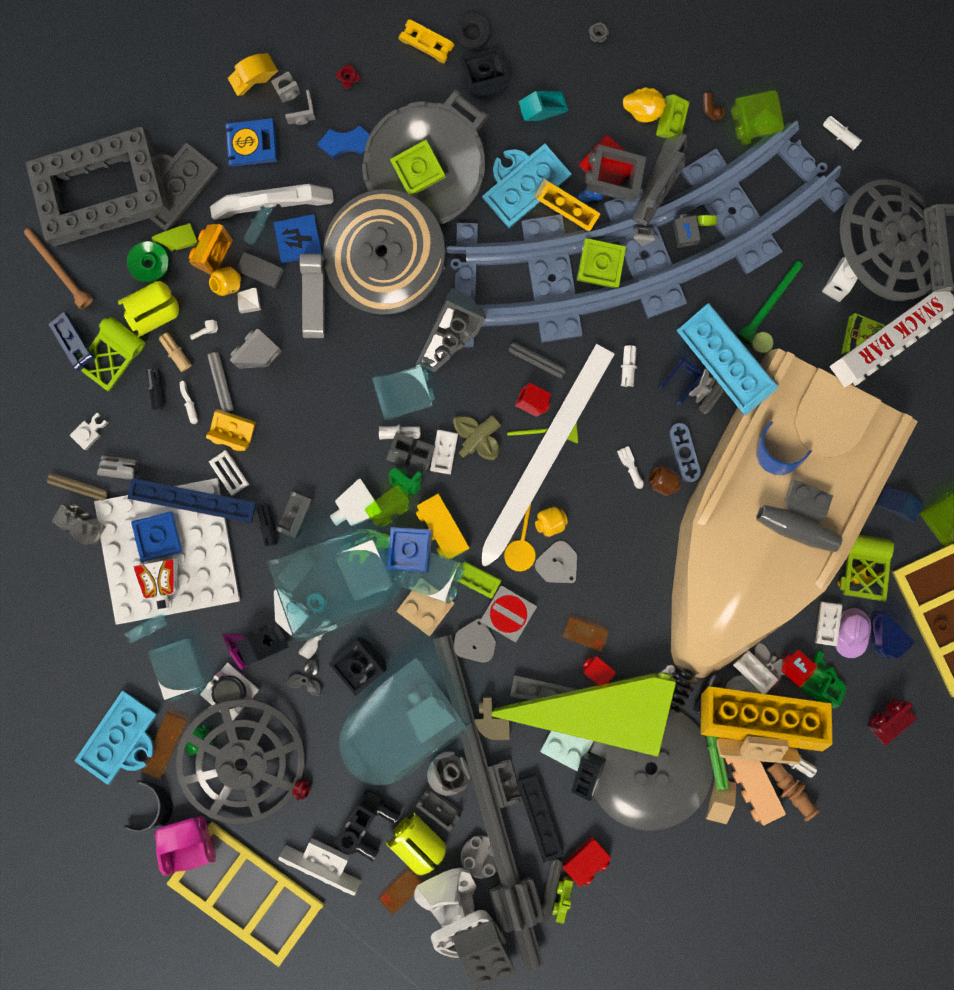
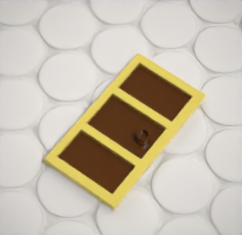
M954 543L894 570L892 573L951 697H954Z

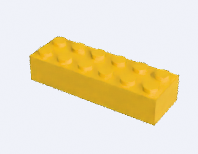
M709 686L701 694V735L745 741L747 736L783 739L788 741L789 747L823 752L832 745V704Z

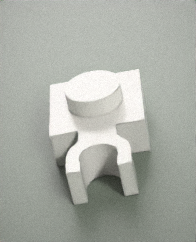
M99 413L92 417L90 424L83 421L70 434L84 450H87L101 436L97 430L104 428L108 424L106 420L101 424L97 423V419L101 416Z

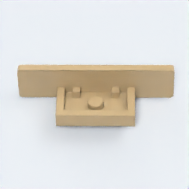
M747 736L745 741L718 738L716 741L719 755L722 758L797 765L801 761L797 748L789 747L788 741L783 739Z

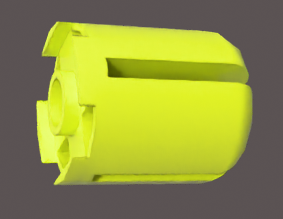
M155 281L118 301L119 305L123 303L126 310L124 317L132 331L138 330V337L175 319L179 314L177 300L172 296L170 288L161 281Z
M413 813L414 817L411 819L405 817L393 829L395 832L390 842L386 839L385 844L416 874L425 875L435 869L433 862L437 865L441 863L446 853V845L416 813Z

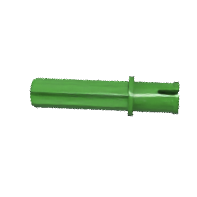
M706 736L709 746L707 750L710 751L717 789H729L724 758L720 757L716 743L719 737Z

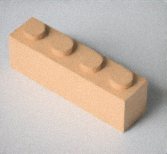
M724 758L726 763H731L734 769L731 773L737 784L740 783L743 788L741 794L745 802H750L753 808L750 812L755 822L759 821L764 826L786 815L760 761Z

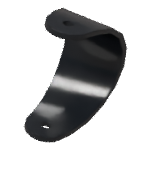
M138 780V784L146 786L153 791L158 802L157 816L148 828H139L132 825L124 826L126 830L142 833L164 826L172 816L173 803L170 795L163 787L152 782Z

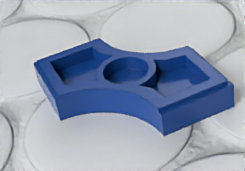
M360 126L347 133H339L329 129L317 146L333 159L344 152H355L363 156L370 134Z

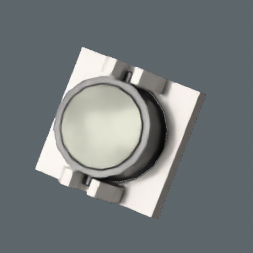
M228 662L207 684L200 695L211 705L234 698L252 699L260 689ZM245 707L229 708L232 721Z

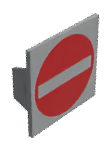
M501 585L480 622L516 643L537 606Z

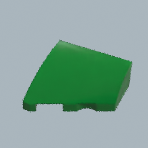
M818 651L811 660L818 666L814 675L800 688L798 686L797 688L819 702L831 703L832 709L840 706L847 688L838 679L833 667L829 668L822 658L824 654Z

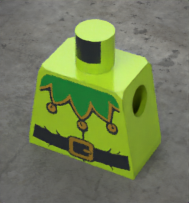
M856 313L851 315L848 320L841 355L848 354L884 328L885 325Z

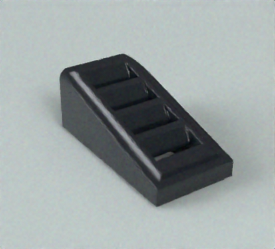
M587 752L582 756L571 793L591 801L606 759L591 752ZM587 769V770L593 772L594 775L591 774V773H589V772H587V771H585V770ZM580 784L589 788V791L579 787Z

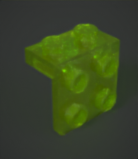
M776 91L735 99L734 107H731L733 120L737 119L738 127H735L737 140L741 139L742 145L750 144L751 138L783 131L784 123Z

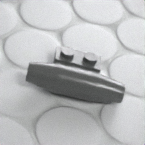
M791 480L785 498L787 510L762 505L757 512L756 520L777 534L806 546L837 552L842 544V536L819 523L827 516L833 495L800 481Z

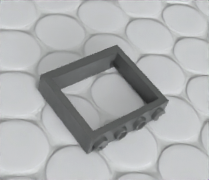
M936 204L924 209L933 292L954 291L945 216H954V204Z

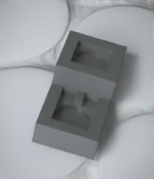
M244 252L236 271L239 274L276 289L284 269Z

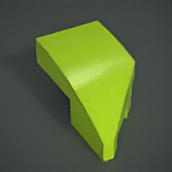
M190 223L152 237L154 243L158 242L168 247V250L172 252L174 249L180 250L197 244Z

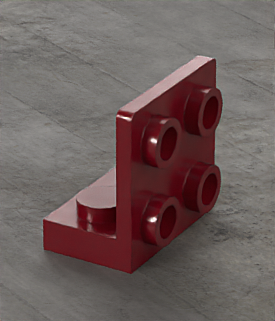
M894 699L887 704V709L882 714L877 713L870 719L869 729L884 746L888 745L917 720L910 711V708L913 706L911 702Z

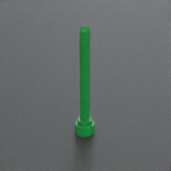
M801 261L795 262L750 325L741 328L737 334L741 341L749 345L755 339V330L803 267Z

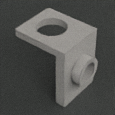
M289 72L271 81L283 103L293 100L301 93L297 82L293 80ZM282 80L290 82L289 85L281 89L279 88V83Z
M306 90L309 110L285 114L288 124L304 125L310 120H315L309 90Z

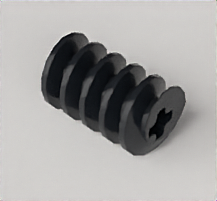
M677 665L676 667L680 673L672 672L676 678V684L669 709L670 712L674 713L681 712L679 706L685 705L682 698H689L687 691L693 692L694 688L691 684H698V680L691 672Z

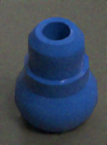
M586 189L577 196L578 200L585 204L599 201L604 197L602 194L586 191Z

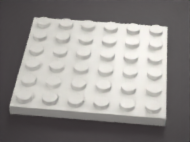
M218 478L174 486L222 496ZM128 495L103 501H94L116 625L241 601L226 518L127 499ZM173 511L183 552L141 562L131 521ZM177 559L178 592L177 594L167 595L169 608L157 610L155 598L144 599L133 566Z

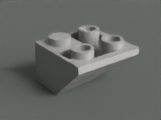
M257 328L255 332L252 330L245 337L246 342L241 347L238 346L233 350L230 361L239 369L268 367L282 351Z

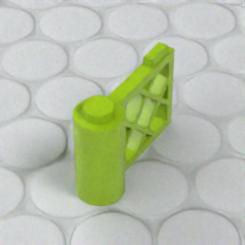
M106 317L99 324V334L89 347L96 356V370L89 371L87 368H83L81 371L105 390L111 391L131 361L142 351L146 342L115 318ZM101 340L107 344L108 353L98 354L97 346ZM120 354L126 358L121 366L114 367L113 355ZM109 356L110 368L100 369L99 357ZM111 370L112 379L107 385L102 381L101 372Z
M858 535L847 557L845 577H841L840 590H844L843 595L886 601L890 561L894 550L893 540ZM853 559L860 560L865 568L857 573L852 567ZM875 563L884 564V571L880 576H877L871 568ZM865 570H868L874 578L868 585L859 576ZM854 578L863 587L858 592L849 590L850 581ZM877 581L882 588L881 595L873 594L868 587Z

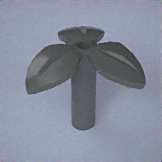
M310 660L303 667L305 676L295 673L288 678L286 684L292 688H300L307 684V691L310 694L320 696L322 691L321 683L311 678L318 673V664L315 660Z

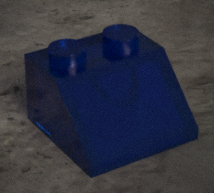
M873 611L871 613V643L876 647L874 651L881 658L898 660L915 641L885 611Z

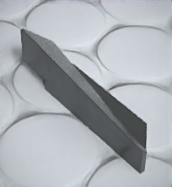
M686 134L677 135L665 141L632 218L633 221L647 227L685 167Z

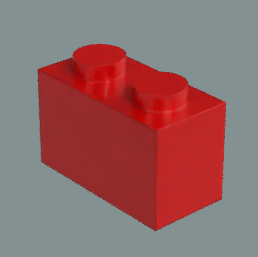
M592 836L562 864V867L579 887L583 884L587 886L595 878L593 876L599 870L601 872L610 865L609 861L612 858Z

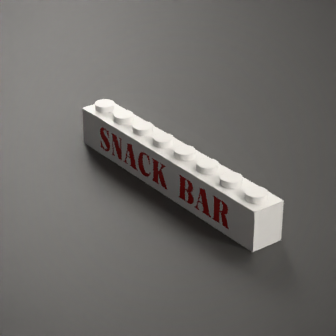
M932 292L832 364L830 368L844 387L851 383L856 386L866 379L864 374L869 376L879 369L877 367L878 364L883 366L892 360L891 354L893 357L897 356L905 350L903 348L904 345L907 348L917 341L916 336L921 338L930 331L928 329L929 326L933 329L942 322L940 318L945 320L954 314L952 310L954 309V296L951 292Z

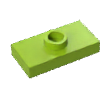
M465 561L455 578L456 581L491 599L502 581Z

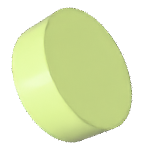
M765 332L756 334L755 339L751 343L752 348L760 354L771 350L773 346L771 335Z

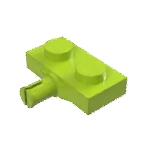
M567 876L563 877V882L559 881L557 894L560 895L558 902H554L552 915H555V921L562 924L565 922L567 910L570 909V895L573 886V879Z

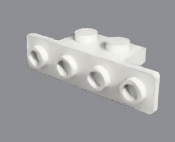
M311 838L305 853L285 845L278 858L279 861L284 862L286 865L303 871L305 874L311 875L353 896L356 894L361 880L343 872L350 857L349 855Z

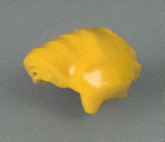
M647 87L637 89L634 93L626 95L623 99L624 108L637 121L644 123L655 121L661 117L666 104L664 103L663 95L659 91Z

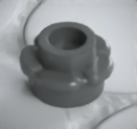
M600 22L592 25L589 28L590 39L593 42H604L609 35L606 25Z

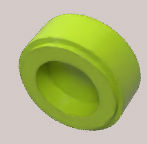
M702 215L696 217L698 226H714L717 224V216Z

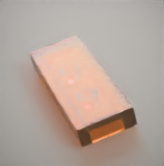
M169 712L166 713L154 740V757L150 758L147 756L145 761L148 765L141 769L142 772L157 779L162 778L187 720Z

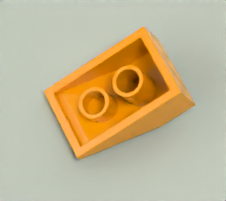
M220 224L207 225L206 229H202L198 237L199 243L196 248L194 247L189 255V262L192 266L210 275L213 271L220 268L233 242L224 226Z

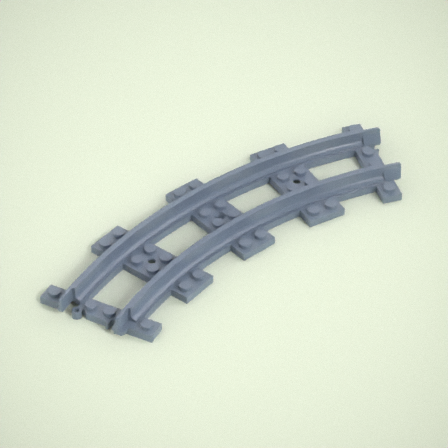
M764 109L749 124L762 139L737 159L727 165L716 148L681 171L691 188L661 203L647 225V228H653L655 233V241L641 246L633 236V227H646L632 220L644 192L641 189L639 197L634 202L616 198L604 203L610 222L592 227L590 232L584 229L565 234L563 217L560 214L521 221L524 241L477 243L478 224L457 223L456 245L448 246L447 253L466 254V263L460 262L459 259H453L451 261V268L459 270L455 274V290L470 296L474 302L476 266L528 262L534 301L478 305L486 315V319L481 327L538 323L541 343L582 337L579 316L614 308L637 300L641 301L647 319L684 306L687 302L680 284L705 274L733 258L737 259L746 275L782 253L772 234L796 218L819 198L835 213L850 196L835 181L840 176V165L827 177L823 175L820 178L816 175L824 174L828 168L827 165L822 162L816 167L815 159L801 146V140H798L796 143H792L789 140L799 130V122L796 120L794 123H787L783 127L767 109ZM778 154L805 183L785 200L760 217L739 183ZM703 206L708 215L717 216L715 227L724 240L672 264L658 227L678 219V216L688 214ZM730 207L735 208L736 213L731 215L729 214L728 209ZM585 238L626 246L624 259L632 280L619 283V288L617 289L605 287L576 294L569 255L582 253ZM647 251L649 256L643 258L641 252ZM550 274L555 275L556 280L554 282L548 280ZM474 338L467 341L464 347H474Z

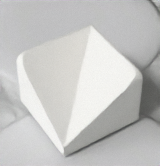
M257 288L237 293L238 307L241 314L261 310Z

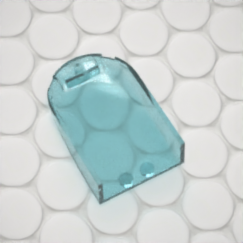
M356 529L266 561L294 641L310 640L386 608L397 598L402 582L405 579V571L386 569L389 536H385L374 529ZM373 540L379 556L368 550H346Z
M416 657L372 692L346 718L340 732V753L348 770L361 781L372 785H388L398 782L473 727L471 723H464L425 669L423 663L426 660L424 658Z

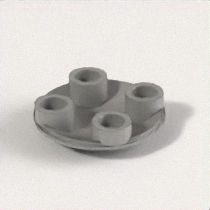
M478 835L470 838L464 844L461 851L463 868L469 870L470 874L475 878H488L497 872L488 836Z

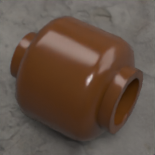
M663 465L659 468H654L651 472L649 482L650 487L654 491L664 496H670L673 492L676 493L680 489V475L676 471Z

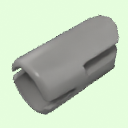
M101 455L102 461L99 463L97 475L129 480L131 478L136 479L137 475L134 472H138L139 463L136 459Z

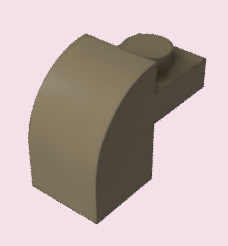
M483 696V701H479V714H483L484 717L475 718L479 732L491 740H510L509 720L492 717V697Z

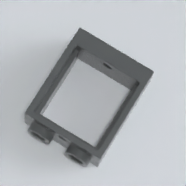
M598 145L589 155L588 163L591 164V167L585 176V183H587L586 191L634 202L640 195L646 157ZM602 157L632 165L628 188L598 181Z

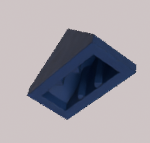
M885 486L876 505L915 523L923 503L909 493Z

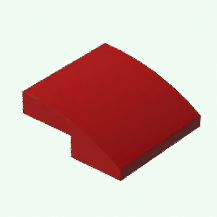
M605 135L591 150L594 151L598 145L625 151L608 135ZM591 151L578 164L585 173L588 170L590 171L591 164L588 163ZM602 157L598 181L619 186L630 174L632 165Z

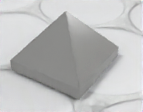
M633 227L634 239L641 246L655 241L653 228Z

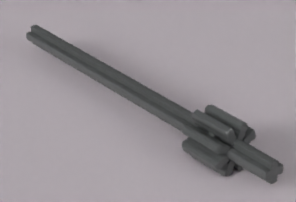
M452 635L433 639L501 882L500 885L489 891L499 929L503 933H509L514 930L525 971L536 970L544 966L533 926L542 922L545 917L535 881L530 877L519 878L459 660L453 649Z

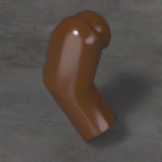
M704 93V113L714 121L721 120L725 116L724 109L713 105V93Z

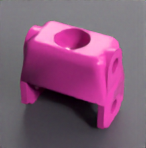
M203 816L166 825L155 831L157 861L163 876L172 875L173 871H187L216 861L214 844L207 822Z

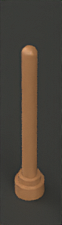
M30 228L25 229L24 234L73 293L75 304L79 309L88 307L93 302V298L89 293L81 291Z

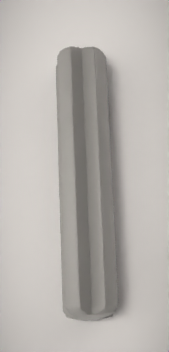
M218 352L208 354V360L221 409L225 412H231L234 408L220 355Z

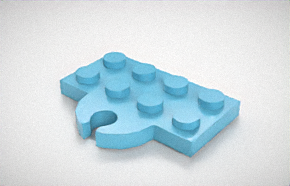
M546 144L542 145L530 156L516 149L504 151L505 158H509L513 162L509 168L503 167L501 159L498 157L495 160L493 175L497 184L486 192L482 198L508 229L540 203L534 195L544 179L559 187L572 175Z
M122 690L75 759V762L107 785L112 783L121 768L127 771H136L146 767L148 763L138 760L137 752L142 749L148 757H154L155 744L152 737L146 731L158 713L125 690Z

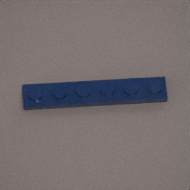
M131 478L127 497L130 500L248 523L253 522L256 507L255 502Z

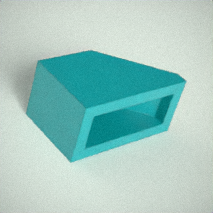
M535 91L519 101L521 113L525 121H540L568 111L563 92Z

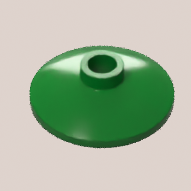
M150 241L135 245L127 257V267L130 274L138 281L144 283H151L161 279L169 265L166 251L159 244ZM149 260L153 261V265L151 267L146 266V263Z

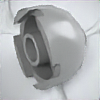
M443 752L435 757L428 766V783L436 793L444 796H452L461 792L468 786L467 782L470 779V770L466 761L462 757L458 758L455 756L454 752Z

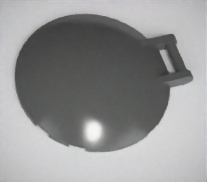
M457 89L453 91L444 104L422 101L409 103L407 106L393 110L375 126L364 148L362 173L368 192L388 189L407 193L390 159L427 140L446 178L413 195V197L430 209L440 225L453 220L470 206L481 188L485 173V154L477 132L486 122L489 114L485 111H480L461 96L462 93ZM458 103L476 117V120L472 123L453 108L454 105Z

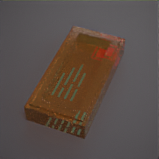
M569 617L562 637L602 652L609 632Z
M408 869L378 900L393 915L414 895L416 887L422 882Z

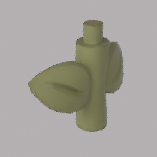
M456 416L453 418V424L457 433L462 438H466L462 443L463 448L458 452L461 457L464 458L469 453L472 455L477 450V453L485 459L495 460L500 452L499 442L489 435L495 432L501 424L493 416H490L480 425L471 416Z

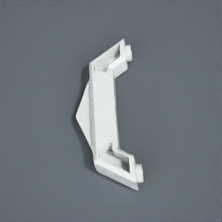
M303 184L226 195L213 203L210 209L211 217L214 220L230 218L237 213L261 210L263 205L264 207H274L276 204H280L281 207L301 204L318 206L331 204L334 198L332 189L328 187Z

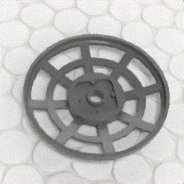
M882 179L863 185L847 200L840 221L841 244L850 268L863 285L883 298L892 301H909L925 295L932 289V282L926 286L923 275L930 267L929 256L922 267L917 258L921 250L928 253V246L923 241L921 232L925 228L924 212L910 200L909 194L924 209L931 207V205L922 195L908 185L895 180ZM878 185H891L901 189V196L886 195L882 197L874 187ZM868 191L875 201L868 207L865 216L852 214L859 198ZM887 202H902L901 212H893ZM879 206L886 214L880 222L872 219L875 210ZM910 207H912L921 216L923 220L916 222L909 215ZM851 223L863 225V239L867 251L858 256L851 239ZM870 228L877 230L878 245L876 246L872 244ZM897 233L901 235L902 241L898 239ZM883 252L889 259L893 260L892 267L885 264L878 254ZM871 258L884 273L888 274L889 277L885 287L874 280L861 263ZM910 260L914 272H899L901 263ZM917 278L918 291L904 293L893 290L896 279L910 280Z
M234 698L221 701L199 713L184 731L176 754L178 781L190 803L210 818L233 824L259 821L281 809L292 797L293 788L296 782L301 780L304 769L302 741L291 720L271 704L249 698ZM253 707L263 710L264 713L259 723L251 720L232 721L229 708ZM221 711L224 723L213 729L204 740L193 734V731L202 721L212 714ZM272 715L277 717L288 728L294 741L282 746L277 735L266 727ZM235 727L254 728L255 731L250 739L237 738ZM226 730L229 741L222 745L220 749L210 744L218 734ZM263 733L272 740L276 746L275 749L264 752L263 748L258 744ZM187 742H190L199 748L196 756V773L184 776L183 755ZM297 749L298 769L296 778L291 783L282 779L286 767L285 754ZM206 751L216 757L215 768L203 771L202 760ZM279 757L277 776L266 772L267 761ZM238 759H245L247 765L239 769L235 766V762ZM218 777L224 784L219 795L209 787L206 782L207 779ZM260 780L272 784L263 794L255 797L253 786L260 782ZM199 782L203 790L215 800L209 810L204 808L193 797L187 784ZM277 787L289 791L276 806L261 814L258 803L268 798ZM232 789L244 790L247 800L234 801L227 799ZM223 804L231 807L249 806L252 817L229 818L220 816L217 813Z

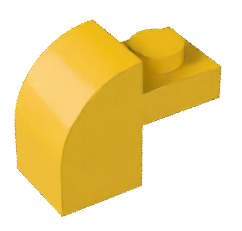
M268 53L255 54L234 66L236 70L228 77V80L237 96H241L254 84L266 83L278 70Z

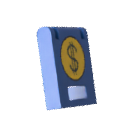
M273 118L226 124V130H233L226 132L228 158H235L228 161L229 166L278 162L276 127ZM262 131L265 134L270 133L271 149L264 150Z

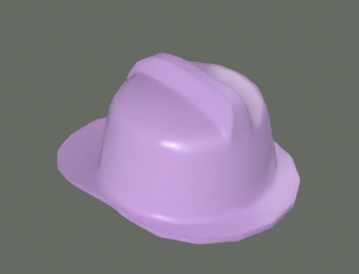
M849 608L841 614L838 644L835 647L844 657L856 658L862 655L867 648L871 623L868 615L863 610Z

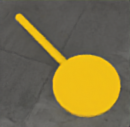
M531 503L525 512L521 540L510 543L504 553L506 564L515 571H525L535 561L534 548L525 541Z

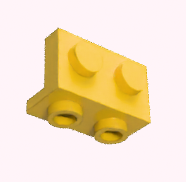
M217 409L214 412L211 428L206 438L215 444L231 446L236 451H246L251 444L256 422Z

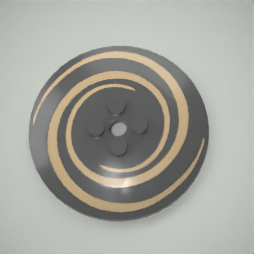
M388 189L369 191L346 203L331 221L323 248L325 270L336 292L352 306L378 315L401 313L422 302L437 285L444 268L446 256L445 239L441 226L430 209L407 193ZM386 246L387 254L379 257L377 255L378 247Z

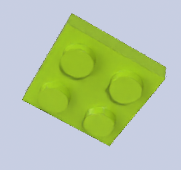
M427 140L390 159L407 193L411 196L446 178Z
M585 238L577 281L619 288L626 246Z

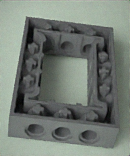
M143 126L25 162L44 239L53 246L171 212L151 133ZM117 162H131L138 192L69 213L64 209L60 195L62 191L58 187L56 176L61 180L71 179V176L81 173L88 174L91 170L101 167L108 168L109 165Z

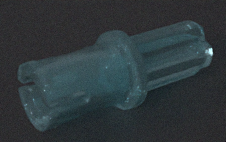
M264 205L261 206V210L257 211L254 219L250 220L252 223L244 236V240L247 243L255 244L262 229L266 228L265 223L273 211L272 208L264 207Z
M158 615L146 622L142 621L141 625L126 631L125 636L126 638L130 637L128 642L132 644L144 636H151L152 632L166 626L167 621L163 615Z

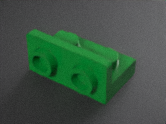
M394 467L389 472V483L408 498L411 494L416 495L422 487V473L418 471L410 480L407 472L401 468L397 470Z

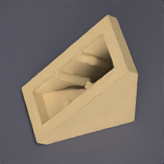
M714 781L706 815L707 820L724 824L728 823L735 808V782L728 781L729 789L718 790L716 781Z

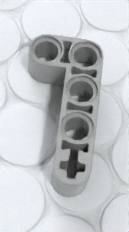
M300 254L303 338H325L324 258L322 254Z

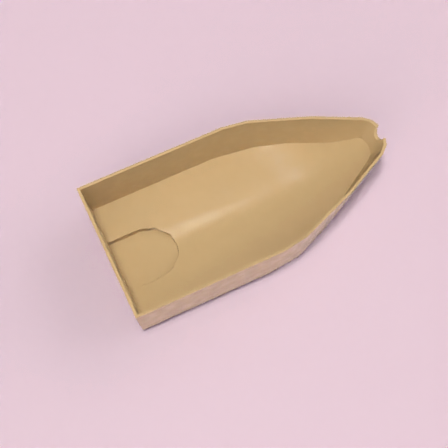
M779 348L766 352L760 363L779 388L746 416L737 407L689 499L680 525L672 591L671 654L676 666L679 665L691 670L694 676L698 678H705L718 672L792 619L827 589L848 557L918 422L912 419V416L897 411L882 403L878 398L851 384L844 387L836 376L816 368L795 357L794 354ZM771 421H773V424L764 435V446L774 459L782 463L791 464L799 462L812 450L811 454L799 468L786 475H773L765 471L759 464L756 456L757 443ZM791 480L800 481L833 495L828 514L819 523L842 536V544L837 552L809 547L779 535L756 520L759 508L762 505H768L787 510L785 498Z

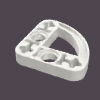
M484 910L475 911L437 930L431 935L434 949L440 954L454 958L459 957L452 936L490 920L495 924L504 944H506V940L499 926Z

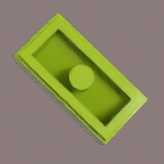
M674 94L664 98L666 107L660 117L656 135L668 139L681 135L683 132L689 101Z

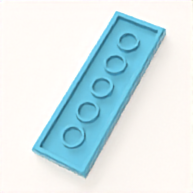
M709 303L677 330L745 416L779 388Z

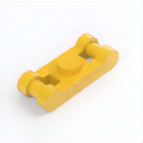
M408 20L405 25V31L401 32L398 37L399 40L434 57L437 61L445 63L448 58L447 54L449 51H452L454 43L426 27ZM413 32L418 33L416 38L411 36ZM437 43L442 46L440 51L435 49Z

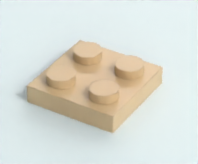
M421 578L396 612L430 636L454 605V602L446 597L444 602L427 596L434 595L439 591Z

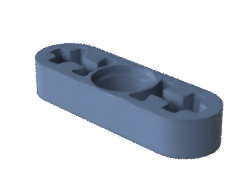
M677 423L671 427L669 436L679 471L684 481L694 482L700 477L701 471L690 432L685 424ZM678 427L685 432L682 435V440L688 441V443H683L679 446L676 445V443L680 442L679 436L674 435ZM682 447H687L690 450L691 455L689 458L683 459L680 457L679 450ZM693 459L694 463L689 464L691 470L696 471V474L693 475V479H691L690 476L685 475V472L688 471L687 465L682 466V462L686 463Z

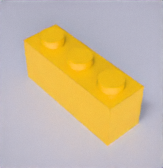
M546 179L543 180L534 195L538 201L589 232L600 216V213Z
M439 494L417 505L418 511L415 513L421 523L425 521L429 529L433 530L432 541L436 539L439 545L436 549L442 559L446 557L449 561L470 549Z

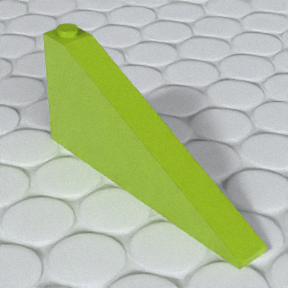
M660 672L659 675L650 674L496 707L493 709L492 716L658 757L676 680L672 678L671 674Z

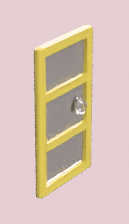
M212 821L208 824V830L214 844L216 861L195 869L176 871L167 885L279 967L316 914L323 908L324 903Z

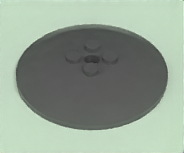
M669 711L658 757L593 741L589 752L606 759L604 769L594 792V797L609 816L621 824L634 829L656 831L680 824L700 807L711 785L713 766L710 751L707 750L709 746L705 736L701 735V730L689 717L681 712L674 713ZM649 762H653L657 766L653 774H648L645 771V766Z

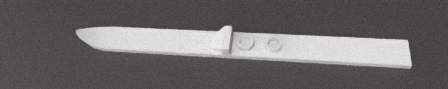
M598 344L594 347L488 535L482 552L483 566L492 563L505 550L612 360L614 353Z

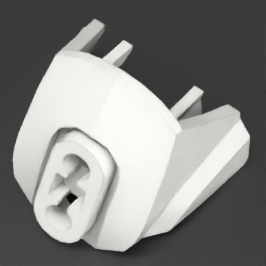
M455 868L419 884L414 891V898L419 905L433 913L443 928L475 912L473 893L477 886L469 870Z

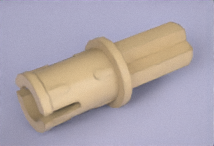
M168 332L159 337L160 342L169 353L168 357L172 358L181 372L192 366L184 355L183 348L178 347Z

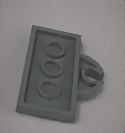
M187 142L173 158L167 154H156L171 212L149 219L164 231L172 228L219 171L217 166Z

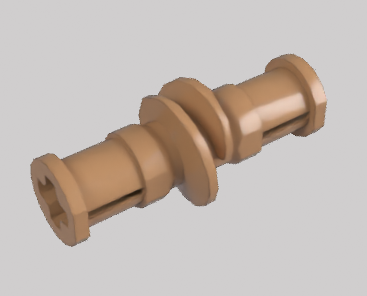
M774 762L765 770L766 773L769 772L777 785L783 789L780 797L788 796L792 804L805 817V822L821 811L819 807L816 808L809 796L803 792L806 787L805 783L798 784L799 780L794 781L793 776L786 771L781 763Z

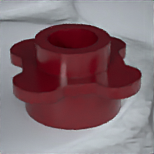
M347 64L340 71L336 72V79L343 83L345 89H349L351 84L360 80V75L355 73L351 64Z
M298 780L296 782L292 795L296 796L295 799L297 801L308 797L311 790V781Z

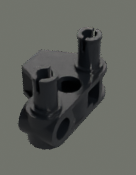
M366 789L334 844L343 852H349L352 855L357 852L373 862L379 850L365 843L363 836L375 816H380L394 825L401 813L386 806L383 798ZM361 811L371 816L368 821L359 816ZM351 836L354 843L346 844L343 837Z

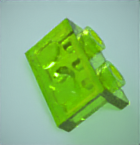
M396 485L364 510L376 527L381 525L384 528L393 521L391 517L396 513L401 515L406 512L411 502L400 487Z

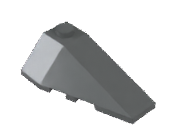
M453 288L450 289L416 361V365L436 372L458 349L463 348L467 341L471 338L473 339L478 334L486 319V315L470 296Z

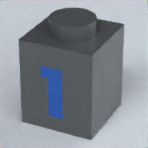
M690 214L678 216V219H675L673 223L677 248L698 245L700 234L696 216H690Z

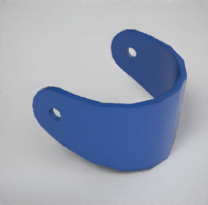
M771 421L757 443L756 456L759 464L765 471L773 475H786L799 468L811 454L812 450L799 462L791 464L782 463L774 459L764 446V435L772 426L773 421Z

